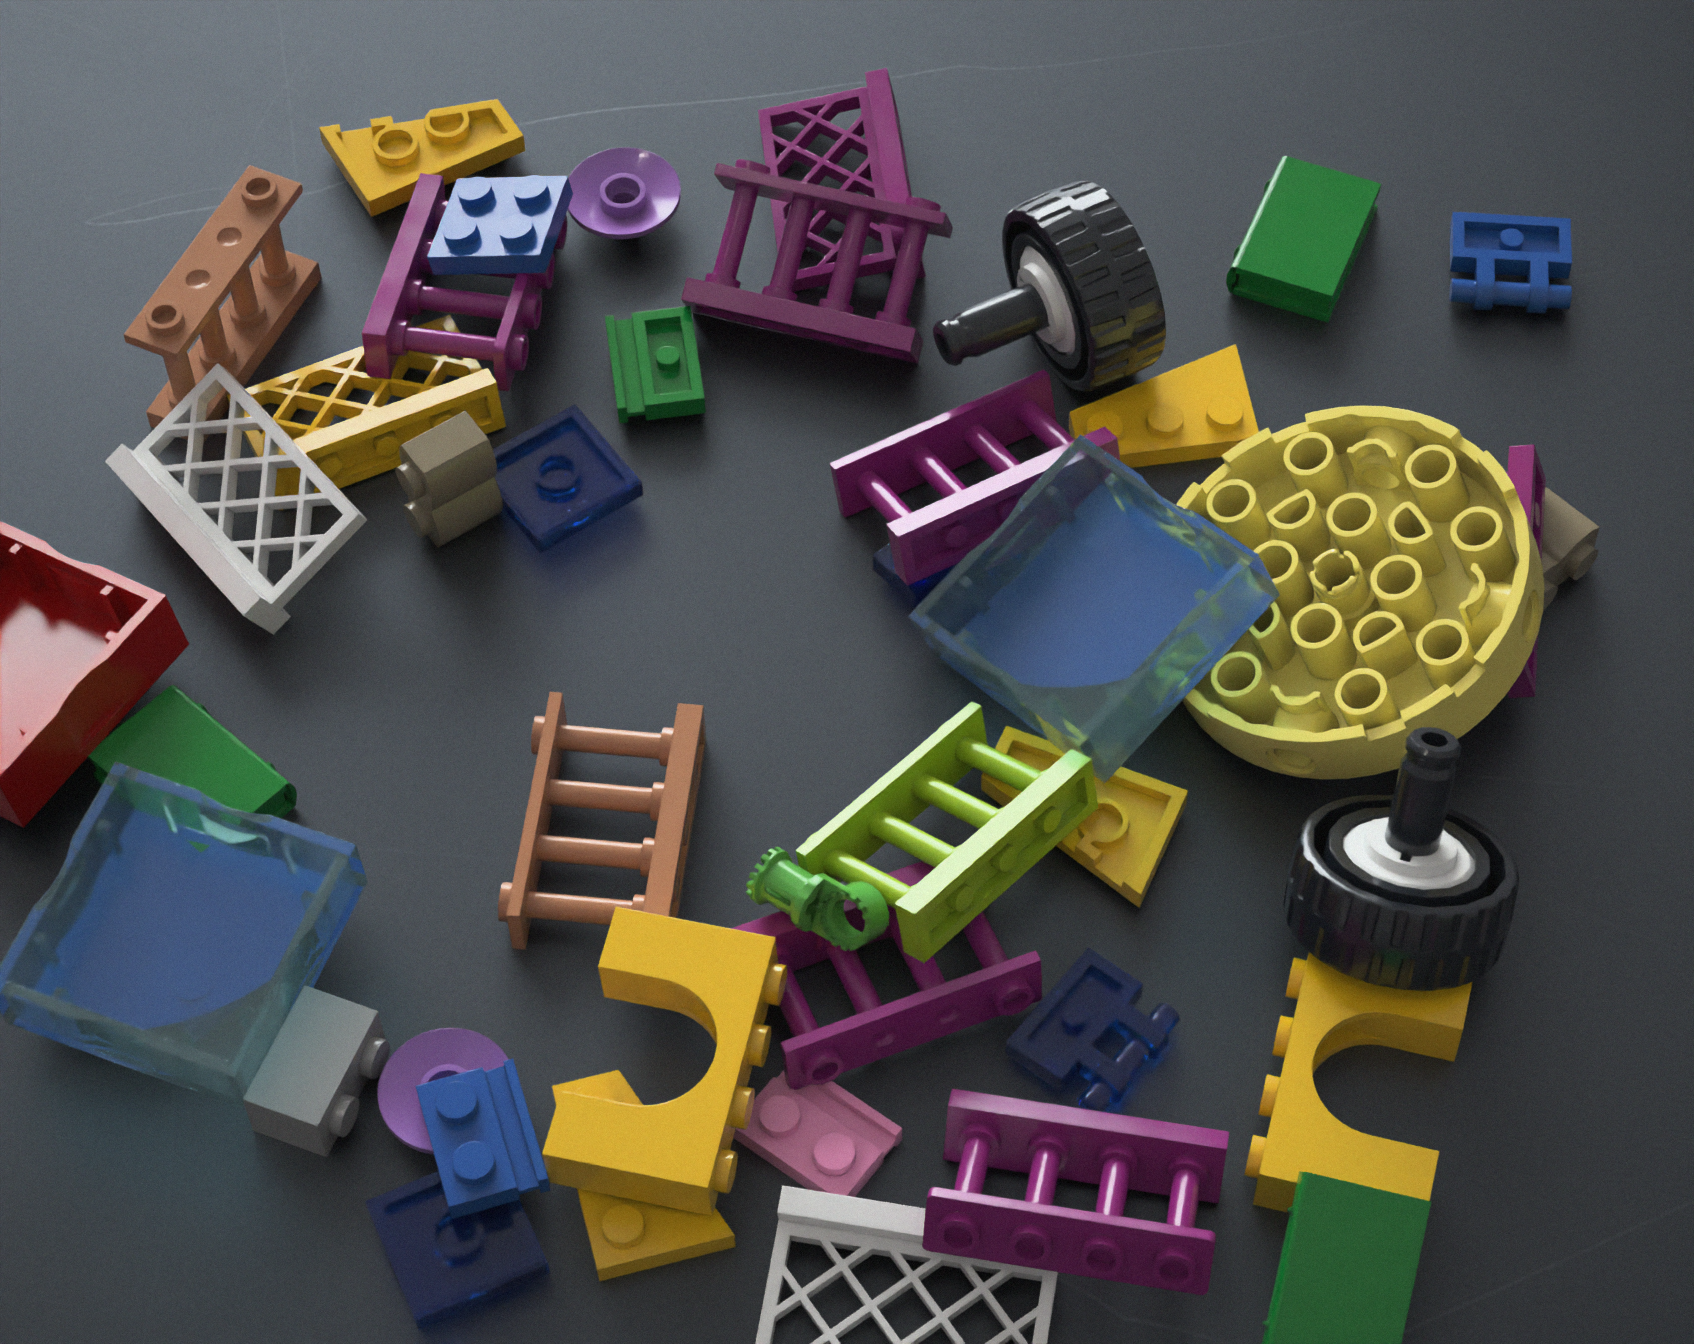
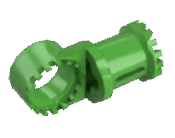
M780 847L771 848L768 850L767 855L763 854L761 856V862L764 865L762 866L757 863L754 868L759 870L758 873L750 872L749 878L752 880L746 884L748 888L746 894L749 895L752 901L758 905L770 903L790 915L795 927L804 932L813 931L830 941L833 946L837 947L840 945L844 951L848 949L856 950L882 935L888 926L889 911L886 901L881 893L871 884L858 881L844 886L824 873L814 876L792 863V858L788 852ZM846 899L857 904L858 909H861L863 912L862 916L863 920H865L863 932L856 930L847 921L844 913V902Z

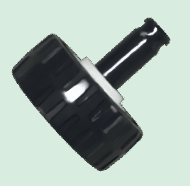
M1081 180L1044 192L1012 208L1004 220L1002 229L1003 257L1011 290L959 311L952 319H940L936 321L933 327L934 341L941 357L947 364L953 366L962 364L963 359L967 357H979L1030 335L1038 351L1057 377L1067 386L1082 392H1090L1113 384L1153 365L1163 353L1166 340V319L1160 288L1149 256L1137 231L1121 206L1104 188L1091 181Z
M1421 727L1413 730L1406 737L1405 749L1407 753L1401 759L1394 796L1362 795L1340 799L1322 806L1305 820L1298 831L1290 859L1283 905L1287 924L1294 937L1308 952L1324 964L1350 977L1374 985L1401 990L1434 991L1455 988L1471 983L1485 975L1498 962L1514 916L1519 889V872L1512 853L1493 832L1472 818L1448 808L1456 775L1454 762L1460 757L1461 745L1454 735L1445 730Z

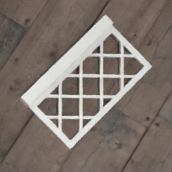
M219 363L209 371L133 451L121 444L105 461L244 617L273 635L291 617L283 607L367 521L363 514L228 370ZM224 387L231 394L228 419L206 421L207 404ZM244 411H246L251 417L244 418ZM263 429L265 431L263 457L240 459L242 431ZM227 433L224 460L201 462L204 435ZM188 436L186 463L165 465L158 455L175 437ZM279 447L286 455H279ZM299 467L301 469L299 494L275 497L277 469ZM262 470L259 498L236 500L238 472ZM223 473L220 501L200 503L197 500L200 475ZM177 477H184V483H182ZM314 486L322 493H314ZM334 505L342 513L338 521L325 534L310 535L313 507ZM297 508L295 536L271 538L273 510ZM258 511L255 540L234 541L232 539L234 513ZM219 514L218 522L212 517V515ZM293 550L292 568L274 585L267 577L269 552ZM246 553H254L253 561Z
M782 1185L777 1211L779 1221L755 1344H772L776 1321L799 1305L803 1306L822 1333V1336L810 1344H841L838 1341L840 1337L870 1316L891 1344H918L940 1328L943 1329L953 1344H965L950 1321L981 1299L984 1300L1005 1329L985 1344H1006L1011 1339L1015 1344H1028L1021 1332L1034 1323L1032 1344H1047L1059 1272L926 1251L922 1247L926 1208ZM791 1241L820 1245L835 1266L801 1288L787 1269ZM835 1248L855 1252L842 1259ZM872 1254L891 1257L904 1275V1278L871 1300L851 1272V1269ZM905 1259L925 1263L913 1271ZM941 1266L960 1268L975 1289L942 1312L921 1283V1280ZM975 1271L995 1275L983 1283ZM843 1276L864 1306L830 1329L809 1298ZM1012 1277L1041 1281L1038 1306L1015 1323L1011 1321L991 1293ZM785 1281L793 1295L780 1303L783 1283ZM912 1287L934 1318L901 1341L879 1310Z

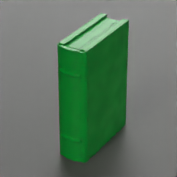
M1283 156L1272 178L1265 184L1264 195L1241 245H1238L1234 251L1233 262L1226 277L1228 291L1234 295L1329 323L1377 213L1378 205L1375 202L1382 184Z
M174 684L169 686L105 738L87 757L96 767V771L93 773L95 779L131 811L137 808L246 847L258 839L296 805V788L276 771L275 766L271 762H265L214 719L207 712L204 705L194 702ZM188 843L201 855H204L210 849V847Z
M1299 1171L1292 1207L1287 1208L1290 1216L1268 1317L1262 1323L1265 1327L1262 1344H1401L1431 1201Z

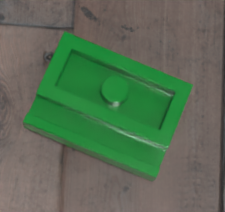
M691 306L631 313L632 319L614 321V315L605 316L619 424L628 423V417L645 415L646 420L706 413Z

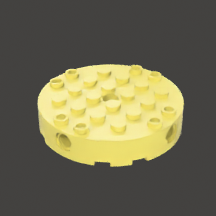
M1386 406L1336 407L1305 414L1306 422L1290 426L1271 434L1268 427L1243 440L1222 455L1224 464L1207 477L1201 485L1193 482L1188 487L1165 522L1166 525L1271 596L1246 621L1224 638L1198 654L1165 669L1187 710L1203 730L1234 755L1273 772L1301 778L1323 780L1364 777L1400 768L1401 759L1407 753L1405 749L1406 737L1410 732L1421 727L1445 730L1454 735L1456 739L1469 732L1505 697L1522 672L1539 633L1545 590L1543 566L1538 546L1515 486L1503 467L1487 450L1483 452L1476 445L1463 438L1459 429L1414 411Z

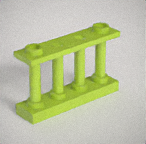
M971 701L795 850L798 865L814 876L824 873L839 883L843 881L849 884L862 881L871 884L881 893L886 904L896 909L904 953L925 963L1098 808L1092 759L1070 749L1049 769L1041 772L988 746L982 706ZM973 768H976L1022 792L1007 806L997 809L953 787V785ZM932 805L979 830L962 845L955 848L909 823ZM889 843L935 867V869L919 883L910 887L865 863V861L883 845Z

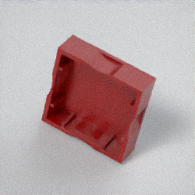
M1 521L0 816L24 828L187 648L189 642L166 595L102 566L70 559L57 552L46 541Z

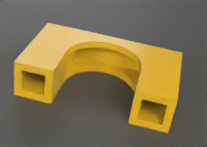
M615 907L598 964L604 997L684 1014L694 1019L707 1030L717 1046L713 1062L702 1080L684 1095L666 1103L632 1105L561 1091L542 1152L549 1183L713 1216L718 1193L729 1194L734 1182L738 1153L731 1151L730 1148L736 1128L746 1130L750 1122L755 1090L754 1088L747 1087L752 1066L763 1067L765 1064L771 1039V1026L764 1025L769 1004L779 1006L782 1001L787 979V965L778 964L775 937Z
M1310 952L1308 953L1307 960L1293 958L1285 997L1298 1000L1294 1018L1280 1015L1272 1055L1285 1058L1281 1077L1267 1074L1258 1115L1271 1118L1267 1138L1253 1135L1244 1176L1257 1179L1253 1205L1288 1213L1287 1208L1292 1207L1299 1171L1430 1201L1439 1151L1368 1135L1343 1124L1322 1103L1314 1085L1313 1074L1321 1063L1331 1055L1358 1045H1381L1454 1062L1464 1028L1472 982L1443 990H1401L1374 985L1350 977L1324 964Z

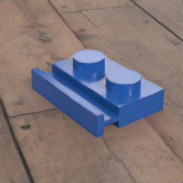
M513 1058L503 1061L504 1066L487 1071L480 1067L416 1085L419 1102L452 1219L519 1200L520 1194L537 1189L540 1190V1193L551 1191Z

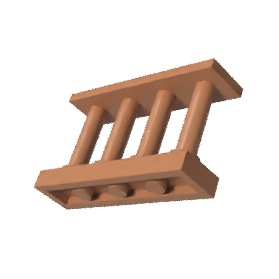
M249 165L123 334L126 343L163 356L169 380L146 411L151 427L156 428L217 363L227 369L244 387L322 278L318 262L285 250L279 226L280 222L302 194L301 183ZM261 250V254H260L259 257L256 259V261L253 263V265L251 266V268H249V265L251 264V262L254 260V258L256 257V255H257V254L259 253V251ZM231 292V295L219 310V306L222 304L227 295ZM200 334V338L197 340V342L195 343V345L192 347V349H191V350L189 351V353L187 354V350L190 348V346L192 345V343L195 341V339H196V338L198 337V335ZM224 387L207 404L206 421L221 420L230 407L227 395L230 393ZM210 434L204 435L203 443L206 441ZM188 436L180 437L188 440Z
M549 693L545 717L535 716L532 727L531 752L537 755L513 882H503L499 894L498 920L499 922L508 923L512 948L526 950L531 918L610 925L615 907L678 918L707 741L704 705L678 703L674 728L664 727L662 733L567 725L563 693ZM563 751L659 759L660 766H667L664 783L654 782L652 788L558 780ZM553 805L650 814L651 821H658L655 838L645 837L643 844L548 835ZM542 861L640 870L641 877H648L645 895L635 894L633 901L537 892Z

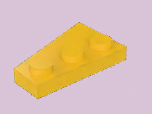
M498 99L432 109L427 113L425 119L393 123L392 116L370 119L372 127L341 132L339 124L319 127L322 144L371 217L410 201L420 173L443 176L445 186L457 179L464 178L526 151L524 135Z
M1236 344L1070 411V435L1074 439H1078L1105 426L1118 439L1122 469L1222 457L1224 453L1243 440L1259 432Z
M1009 726L1005 727L995 747L996 750L1041 772L1049 769L1071 749ZM1079 752L1092 759L1098 808L1056 846L1140 908L1185 809L1188 790ZM984 772L982 773L981 790L1004 807L1022 792Z
M619 1070L552 1086L555 1105H557L561 1091L626 1104L643 1105ZM576 1188L599 1281L736 1247L734 1233L716 1208H714L713 1216Z

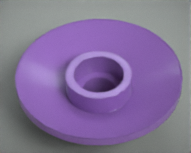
M612 148L595 153L578 164L568 178L573 191L568 207L570 216L586 231L604 238L631 239L654 232L672 218L681 199L680 181L674 168L659 155L639 148Z
M439 1028L413 1037L392 1054L380 1075L377 1090L378 1104L386 1126L399 1141L408 1147L427 1154H434L416 1085L483 1067L484 1071L504 1066L503 1061L508 1060L507 1055L491 1039L468 1029Z

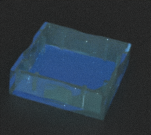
M1080 434L1019 499L1004 523L988 539L971 550L908 617L936 656L1065 754L1072 749L1091 758L1094 776L1105 784L1280 594L1257 553L1195 511L1175 505L1160 496L1149 486L1142 475Z
M115 762L74 833L65 862L58 876L47 892L32 907L0 964V1012L7 1024L246 1110L242 1100L304 985L314 988L368 883L357 846L348 841L272 815L248 813L230 808L216 802L197 789Z

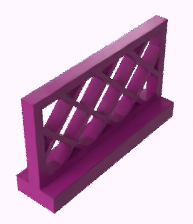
M882 68L865 72L867 83L865 87L758 110L765 166L771 169L770 175L781 177L796 160L812 168L803 178L802 182L818 185L825 176H828L843 183L839 190L852 193L859 191L870 197L905 204L906 198L912 197L899 114L888 69ZM861 108V115L848 130L830 123L840 112ZM795 122L806 126L792 142L774 135L773 127ZM820 133L837 141L822 158L805 150ZM851 148L868 156L854 173L836 165ZM770 199L777 251H779L791 203ZM815 209L819 212L810 222L803 251L810 247L826 256L817 266L798 270L792 292L830 284L841 239L836 244H833L818 235L832 219L846 224V215ZM874 221L870 222L867 236L881 242L884 251L862 256L856 278L894 270L905 228L883 223L877 225ZM923 255L916 279L926 277Z

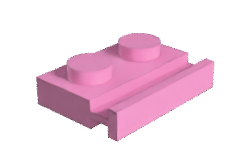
M783 1070L777 1078L773 1077L754 1099L753 1110L747 1129L736 1128L733 1138L808 1190L855 1197L883 1164L884 1157L894 1146L897 1147L902 1141V1128L833 1081L821 1085L811 1084L797 1090L790 1089L786 1083Z

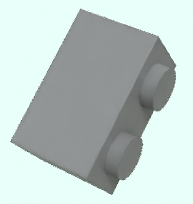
M304 985L242 1099L253 1131L328 1157L337 1137H345L351 1131L359 1111L358 1097L368 1078L376 1079L386 1063L389 1053V1042L385 1038L379 1012Z

